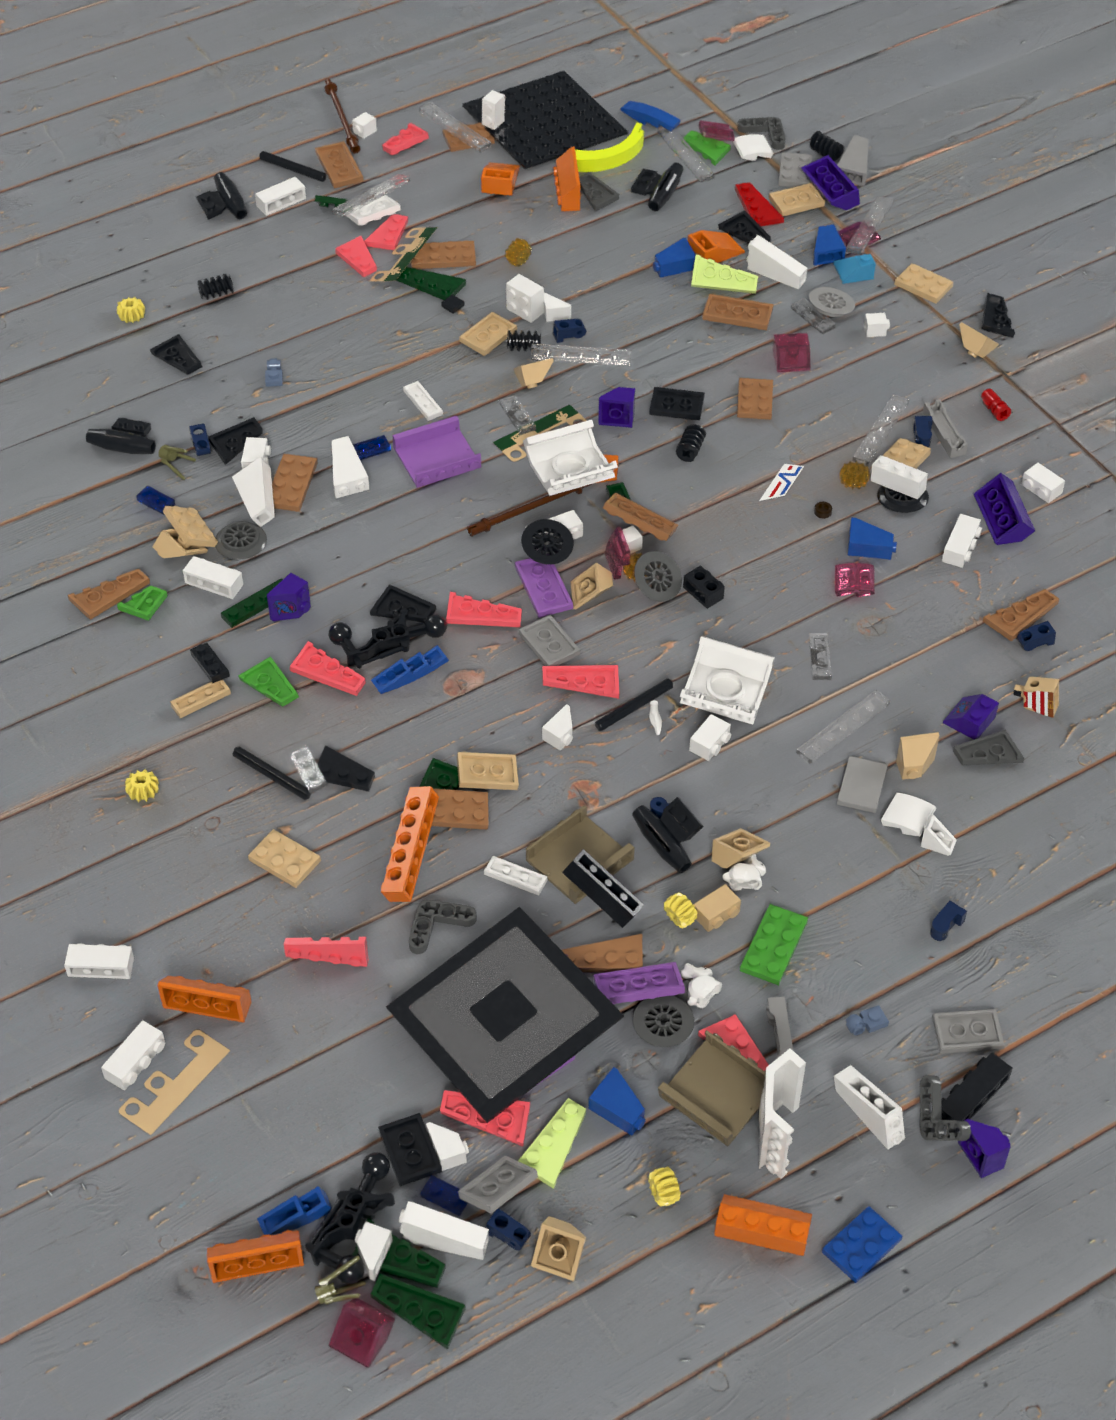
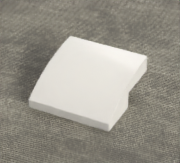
M743 135L733 139V143L742 159L756 161L758 156L771 158L773 155V151L764 135Z
M896 793L881 822L883 826L901 828L902 834L920 837L929 816L934 814L936 807L920 798Z

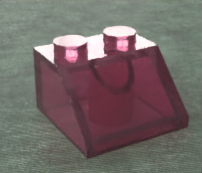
M808 334L774 335L773 354L777 372L810 371Z
M354 1298L344 1304L328 1346L369 1368L388 1340L395 1318L359 1298Z

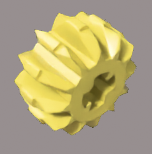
M128 297V299H122L121 302H118L116 310L121 321L133 323L134 321L139 322L141 318H144L145 306L141 299Z
M146 769L142 772L137 770L135 774L130 773L129 778L125 781L126 793L131 800L136 799L138 803L142 799L147 802L149 797L154 798L155 793H158L159 790L158 778L152 771L148 772Z
M678 892L671 895L664 902L666 915L669 916L670 921H673L676 926L686 928L697 919L698 913L695 905L691 903V900L686 895Z
M661 1167L649 1173V1188L655 1202L660 1207L675 1204V1202L680 1200V1185L671 1168Z

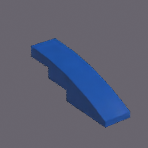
M629 101L621 107L622 112L643 125L649 123L657 129L662 126L671 132L680 124V119L644 103Z
M437 645L424 655L419 652L405 662L403 659H400L371 679L380 694H383L429 674L449 660Z

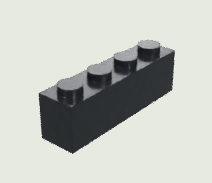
M584 849L562 871L568 879L622 928L644 906L640 900Z
M992 1052L986 1058L982 1057L976 1065L977 1068L974 1071H968L963 1078V1082L960 1085L956 1084L946 1099L944 1097L941 1099V1120L971 1119L1010 1079L1013 1068ZM956 1128V1133H958L960 1128Z

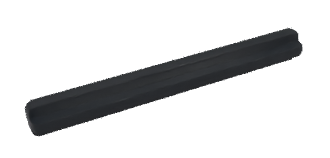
M265 151L259 154L260 159L321 182L326 180V173Z
M669 678L663 680L597 720L595 727L599 731L606 729L672 689L673 682Z
M234 748L232 755L300 798L304 800L310 798L312 793L310 789L243 748Z

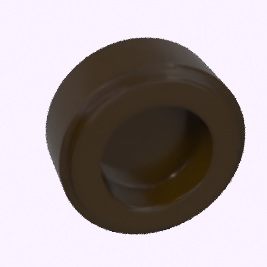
M818 502L815 505L814 514L822 519L828 518L832 515V505L828 502Z

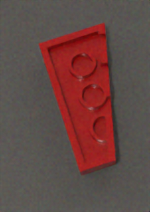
M750 182L735 185V191L745 211L761 227L784 223V217Z

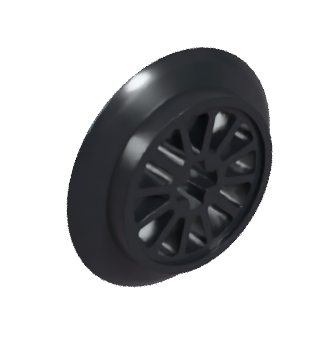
M881 486L877 492L878 500L885 508L899 513L918 511L929 500L927 490L918 499L885 486Z
M541 519L532 522L525 528L521 538L524 552L532 560L541 564L551 565L564 561L569 557L574 547L573 536L569 529L562 523L551 519Z

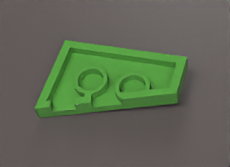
M693 130L683 138L684 144L695 152L699 151L702 153V157L705 159L709 158L713 165H716L731 148V145Z
M271 656L238 675L242 682L282 707L299 698L298 693Z

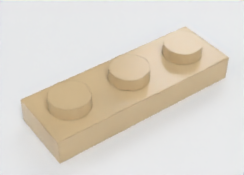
M222 679L215 683L210 682L170 701L179 718H182L230 695L231 692Z

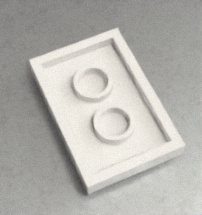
M384 195L345 209L344 212L345 216L356 224L366 225L372 220H380L383 216L393 215L401 209L400 204Z

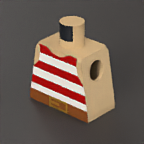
M1029 677L1025 686L1015 685L1014 696L1023 697L1025 709L1054 718L1059 706V679Z

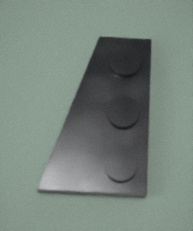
M745 210L718 224L719 230L748 244L757 235L771 242V236Z
M987 293L981 330L1013 338L1015 331L1011 328L1012 322L1008 318V310L1003 297Z
M179 334L150 349L152 355L187 375L202 368L199 359Z
M255 417L209 436L208 440L226 465L244 449L246 437L258 438L263 433V429Z
M389 584L370 610V615L395 619L401 613V609L406 608L408 610L407 620L425 622L427 617L433 615L436 611V605Z
M325 745L317 763L321 775L317 778L322 782L369 792L375 778V772Z

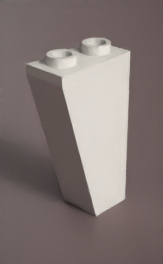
M757 235L749 242L748 270L799 289L806 281L807 267L761 236Z
M349 436L332 440L335 498L369 490L368 475Z
M259 457L232 476L251 519L262 527L275 517L271 468Z
M851 1065L834 1075L836 1092L885 1148L889 1150L905 1139L902 1108Z
M409 1201L406 1209L401 1210L399 1223H402L400 1233L403 1234L404 1240L410 1244L484 1260L489 1242V1229Z

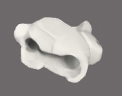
M755 854L744 860V863L733 865L729 872L722 875L723 880L728 882L730 888L734 891H739L742 888L758 890L762 886L761 876L766 873V868L762 862L757 860Z
M689 963L685 964L684 969L681 971V976L691 980L687 991L688 1005H696L698 1008L703 1009L707 1006L709 1000L721 991L722 983L712 977L711 969L705 967L696 968Z

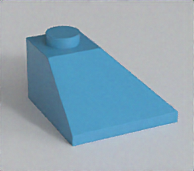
M871 254L833 261L843 284L874 279L876 263Z

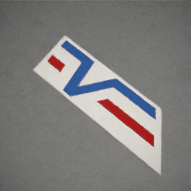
M784 464L759 501L785 496L804 466Z

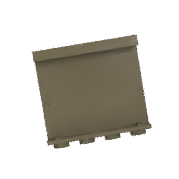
M584 805L579 810L576 809L567 819L561 820L552 830L546 831L540 839L530 843L526 848V861L539 873L547 876L548 881L576 904L587 895L568 879L562 871L583 849L613 876L634 860L635 847L630 843L624 847L618 844L587 817V806Z
M706 1031V1040L669 1084H666L664 1081L661 1083L658 1091L662 1099L728 1147L759 1110L766 1070L760 1069L753 1059L749 1057L746 1059L742 1056L740 1051L733 1045L728 1046L718 1034H711L709 1031Z

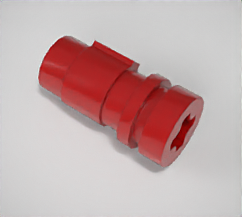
M986 389L981 394L983 404L991 410V413L998 421H1003L1010 416L1011 408L992 389Z

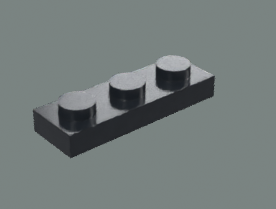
M208 643L200 644L190 649L191 656L212 683L230 677L229 670Z

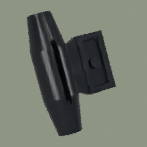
M673 163L662 176L657 171L643 168L632 185L631 192L645 196L646 194H651L648 206L651 210L658 211L670 199L678 186L683 173V166L680 163Z
M217 173L214 176L217 191H208L196 196L204 214L209 220L222 214L227 208L237 219H244L247 216V210L237 187L225 173Z
M118 418L113 424L112 429H88L86 433L87 443L106 450L128 454H153L156 448V442L146 438V435L151 430V423Z
M676 797L663 810L661 819L644 805L636 808L632 816L647 841L661 858L679 873L687 871L691 867L692 862L681 842L690 840L704 827L679 797Z

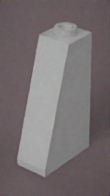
M854 135L837 164L853 184L865 186L868 138Z

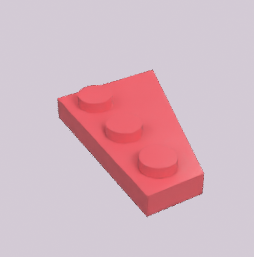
M409 123L406 130H400L398 136L391 137L382 147L388 154L396 155L400 151L409 149L411 146L428 139V132Z
M391 215L364 240L366 246L394 251L408 223V216Z
M362 236L335 248L336 254L361 276L366 277L377 271L376 264Z

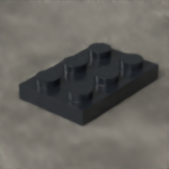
M654 387L649 415L700 421L705 392Z
M420 1113L378 1127L399 1186L442 1172V1167Z

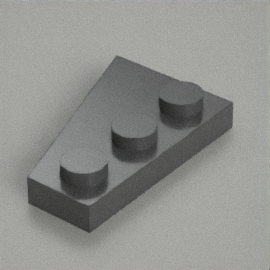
M590 172L579 177L580 188L595 212L619 199V194Z
M1006 730L956 745L953 748V752L961 765L1023 763L1024 761L1023 755Z

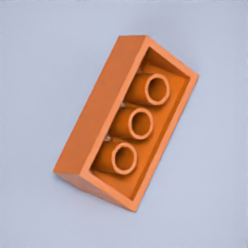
M573 146L556 160V167H553L557 203L561 205V212L580 211V179L575 146Z
M169 975L158 982L162 1006L166 1009L244 1023L252 1002L250 991L243 987L235 988L221 983L213 984L203 980L185 979L182 976L174 977Z
M724 1194L716 1220L715 1236L804 1256L812 1214Z
M287 1230L272 1236L262 1235L251 1240L241 1239L230 1244L220 1243L207 1248V1262L213 1283L304 1266L299 1230Z

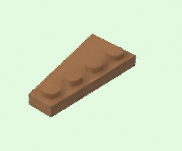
M136 569L117 576L116 580L101 582L98 587L82 589V593L76 595L74 593L69 594L68 599L91 620L150 584V580L141 570Z
M1044 589L1026 597L1022 602L1012 603L1009 608H1001L991 616L989 614L984 616L982 622L1012 642L1021 631L1028 629L1059 603V598Z
M642 934L562 949L582 972L606 973L643 967Z

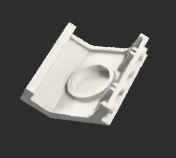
M592 420L527 437L523 440L530 466L549 496L615 477L613 470L618 468L616 461L608 463L598 448L592 432L594 427Z
M701 636L694 665L686 686L680 694V703L753 725L775 657Z
M790 1048L766 1067L764 1088L759 1107V1169L766 1165L767 1169L772 1174H776L780 1179L787 1174L785 1170L789 1165L787 1154L789 1145L793 1140L790 1135L794 1132V1129L775 1111L782 1105L787 1107L792 1113L799 1108L806 1062Z

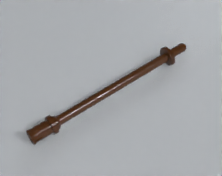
M326 79L325 93L331 96L347 135L346 143L350 146L351 152L356 154L360 152L361 148L358 144L357 136L352 134L336 95L337 85L331 82L330 79Z
M590 485L551 496L547 495L492 519L482 518L480 522L467 526V531L471 537L484 531L488 532L493 525L570 493L576 492L581 494L582 488Z

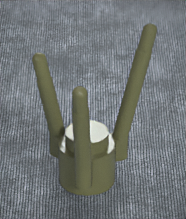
M166 444L160 448L158 453L159 457L162 458L161 463L166 464L182 480H185V477L169 462L174 461L177 456L193 462L196 461L195 458L181 454L187 453V450L171 447Z
M359 1256L354 1257L326 1278L318 1280L320 1285L315 1286V1292L320 1304L325 1303L327 1305L337 1301L360 1297L359 1293L338 1296V1294L366 1285L365 1281L336 1289L334 1282L329 1283V1281L360 1259Z

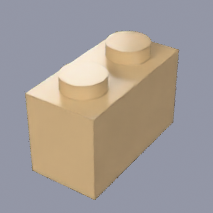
M724 884L693 904L698 913L696 920L707 932L714 928L717 929L726 920L735 918L739 914L741 900Z

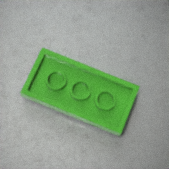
M770 904L740 966V972L779 985L808 923V917Z

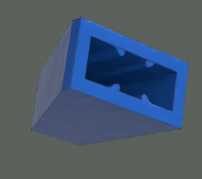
M835 225L819 227L814 251V266L845 259L846 247Z
M682 238L655 255L653 269L660 278L694 270L696 255L687 239Z
M851 517L848 556L891 560L892 552L896 553L897 542H893L894 534Z
M613 1067L589 1097V1110L632 1136L636 1130H640L645 1124V1108L618 1069Z

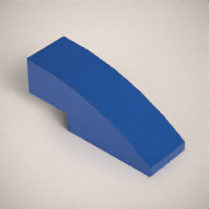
M318 1186L300 1198L297 1195L291 1197L257 1218L263 1234L272 1236L287 1230H295L325 1216L332 1208L326 1192Z

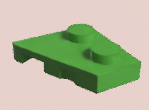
M149 586L142 592L132 595L130 601L124 604L122 602L118 603V610L149 621L167 598V591Z

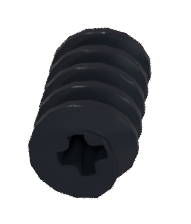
M816 131L811 137L810 148L822 156L829 155L833 161H836L842 155L844 145L837 141L835 142L834 139L821 133V131Z
M223 274L222 278L218 275L216 280L214 277H210V282L208 279H204V283L201 280L197 282L201 299L205 296L208 300L209 294L215 298V293L220 297L221 291L225 295H227L228 290L234 293L232 280L226 274Z
M508 330L507 348L509 346L510 350L513 351L516 346L517 351H520L521 347H523V350L527 351L529 347L530 351L533 352L536 347L537 351L540 352L541 333L538 335L537 330H535L534 334L531 335L530 330H528L525 335L524 331L521 330L520 335H518L517 330H515L512 335L511 331Z
M692 424L685 428L676 448V455L679 459L685 462L694 461L706 437V431L703 427Z

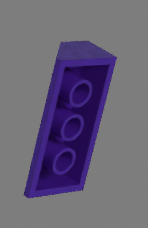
M829 155L801 167L804 174L832 206L849 210L860 204L858 188Z
M999 473L974 493L996 545L1022 542L1035 532L1014 482L1004 474Z

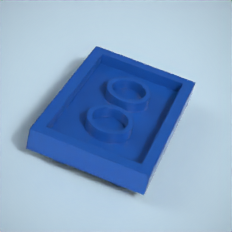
M868 1206L822 1248V1253L856 1283L902 1240L903 1236Z

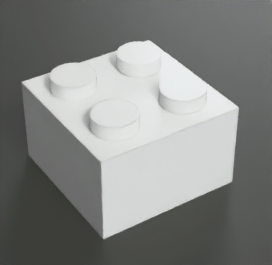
M520 274L516 275L506 283V309L532 323L544 313V287Z

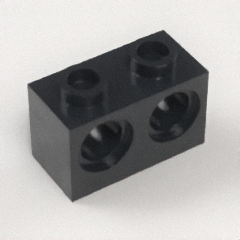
M701 565L684 575L683 588L705 608L708 609L724 599L725 586L723 583L713 577Z

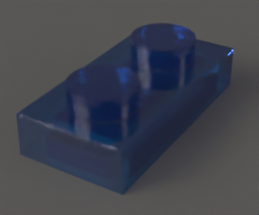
M385 435L352 444L360 460L391 451V446Z
M146 486L136 495L137 501L163 515L165 506H175L174 499L150 486Z
M431 1175L420 1192L422 1198L458 1216L461 1215L468 1202L459 1198V1188Z

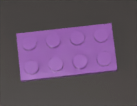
M531 558L515 562L516 571L538 618L573 609V602L554 564H541Z
M676 962L593 974L595 986L613 1005L685 993V986Z

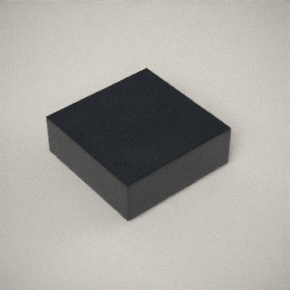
M452 294L441 302V307L454 314L464 307V301Z

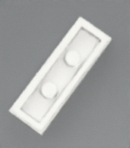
M419 381L403 387L405 394L428 421L443 415V410Z
M492 856L484 869V875L538 896L548 881L545 875Z

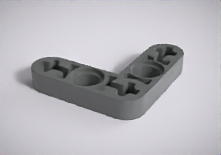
M777 117L743 118L738 121L737 130L739 132H768L772 148L776 150L784 149L785 135L781 119Z
M435 900L421 901L418 905L409 937L410 951L415 954H421L427 950L434 922L464 927L473 926L477 921L476 910L471 906ZM451 910L453 914L451 916H444L442 912ZM425 923L428 925V928L420 930L417 926ZM419 936L421 937V943L419 946H416L415 944H417Z
M935 1075L923 1076L920 1081L921 1136L925 1140L966 1141L971 1135V1127L967 1121L941 1120V1081L939 1077ZM930 1103L932 1104V1111H931V1113H930V1110H929V1105H930ZM945 1125H946V1128H947V1133H946V1135L944 1134V1126H945ZM956 1128H960V1133H956Z

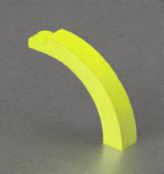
M636 122L631 134L623 142L613 147L594 151L575 149L578 172L604 171L621 166L633 159L643 148L644 130H642V123Z

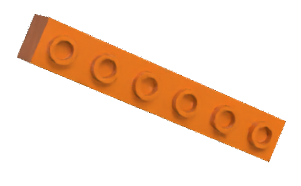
M431 786L410 787L405 798L404 810L400 817L401 821L396 831V839L391 849V857L386 867L384 882L381 885V893L389 902H411L439 799V796Z

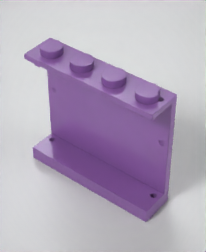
M457 415L392 435L393 448L417 488L481 468V454L475 455L462 435Z

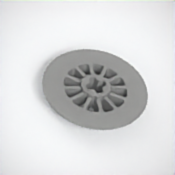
M819 287L809 293V300L814 308L826 316L841 317L852 312L855 308L854 300L845 292L835 288Z

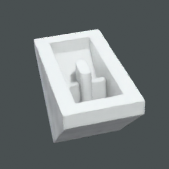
M544 292L546 322L570 319L571 305Z
M932 814L929 816L925 826L921 847L947 856L951 855L957 840Z

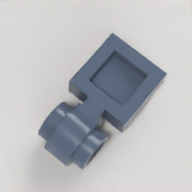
M277 358L267 360V370H265L266 387L283 386L281 360H277Z
M879 1005L861 1011L859 1016L852 1014L846 1019V1026L850 1033L854 1035L863 1033L865 1027L871 1033L887 1027L889 1024Z

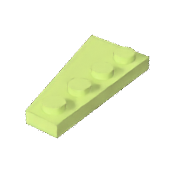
M696 254L692 287L756 294L757 275L730 268L728 265L716 263L714 260L705 259Z
M568 1098L518 1160L536 1169L537 1179L553 1189L564 1167L566 1157L572 1148V1143L584 1120L586 1108Z

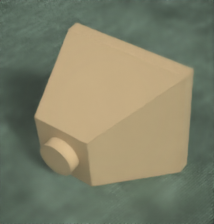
M962 322L959 324L963 346L969 350L967 353L976 358L978 355L984 358L999 345Z
M551 358L514 368V372L522 387L527 386L528 389L538 387L537 383L543 381L554 361Z
M175 529L162 530L153 545L157 554L162 558L203 554L208 551L204 546L185 545Z
M596 562L570 581L573 609L580 608L609 590L613 586L612 572Z
M939 732L900 737L896 763L902 780L922 777L933 763L940 736Z
M740 828L713 840L712 862L720 865L722 868H731V866L741 863L770 847V842Z
M549 1216L541 1225L531 1267L574 1281L586 1236L572 1224Z

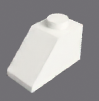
M567 704L542 727V740L560 751L565 746H568L573 739L570 706Z
M431 1122L426 1123V1129L442 1171L467 1163L466 1154L469 1153L468 1146L465 1140L461 1141L458 1133Z
M365 1222L363 1229L358 1230L355 1242H357L359 1255L370 1279L375 1281L393 1241L392 1232L389 1229Z

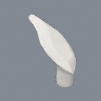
M653 700L650 702L649 718L655 728L656 735H660L662 720L658 711V702Z

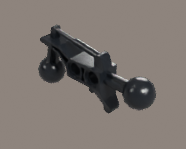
M402 608L401 613L395 617V620L387 622V626L372 629V638L361 648L356 649L351 642L352 631L346 623L338 622L333 624L329 629L328 636L332 643L343 648L347 655L348 666L356 665L360 669L362 665L375 660L383 659L401 651L408 652L410 638L424 634L432 638L443 636L447 629V623L442 616L431 615L427 617L424 624L407 628L408 610Z
M373 1152L364 1158L362 1163L364 1177L358 1189L350 1188L349 1191L337 1193L338 1199L322 1221V1225L310 1243L305 1244V1248L311 1253L316 1266L322 1262L337 1270L356 1257L351 1254L341 1257L330 1251V1249L345 1239L355 1240L358 1230L362 1228L367 1218L373 1220L375 1213L379 1210L381 1211L386 1206H393L395 1204L392 1193L379 1195L371 1193L376 1181L385 1178L389 1173L390 1163L384 1154ZM341 1207V1209H340V1211H339V1213H338V1215H337L335 1221H333V1222L328 1226V1224L331 1222V1220L333 1219V1217L335 1216V1214L337 1213V1211H338L339 1208ZM359 1259L337 1276L338 1279L349 1285L358 1283L363 1278L365 1272L363 1261Z

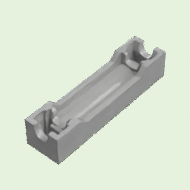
M940 399L936 400L933 405L925 402L923 414L924 416H932V429L948 456L953 458L966 455L968 444L955 428Z
M785 997L767 999L768 1024L774 1029L777 1058L789 1048L793 1050Z

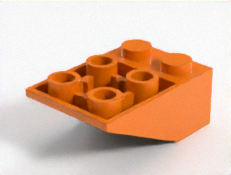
M489 162L484 167L481 176L482 193L512 196L520 165Z
M700 230L688 235V243L695 255L714 260L716 263L745 253L744 249L728 233Z

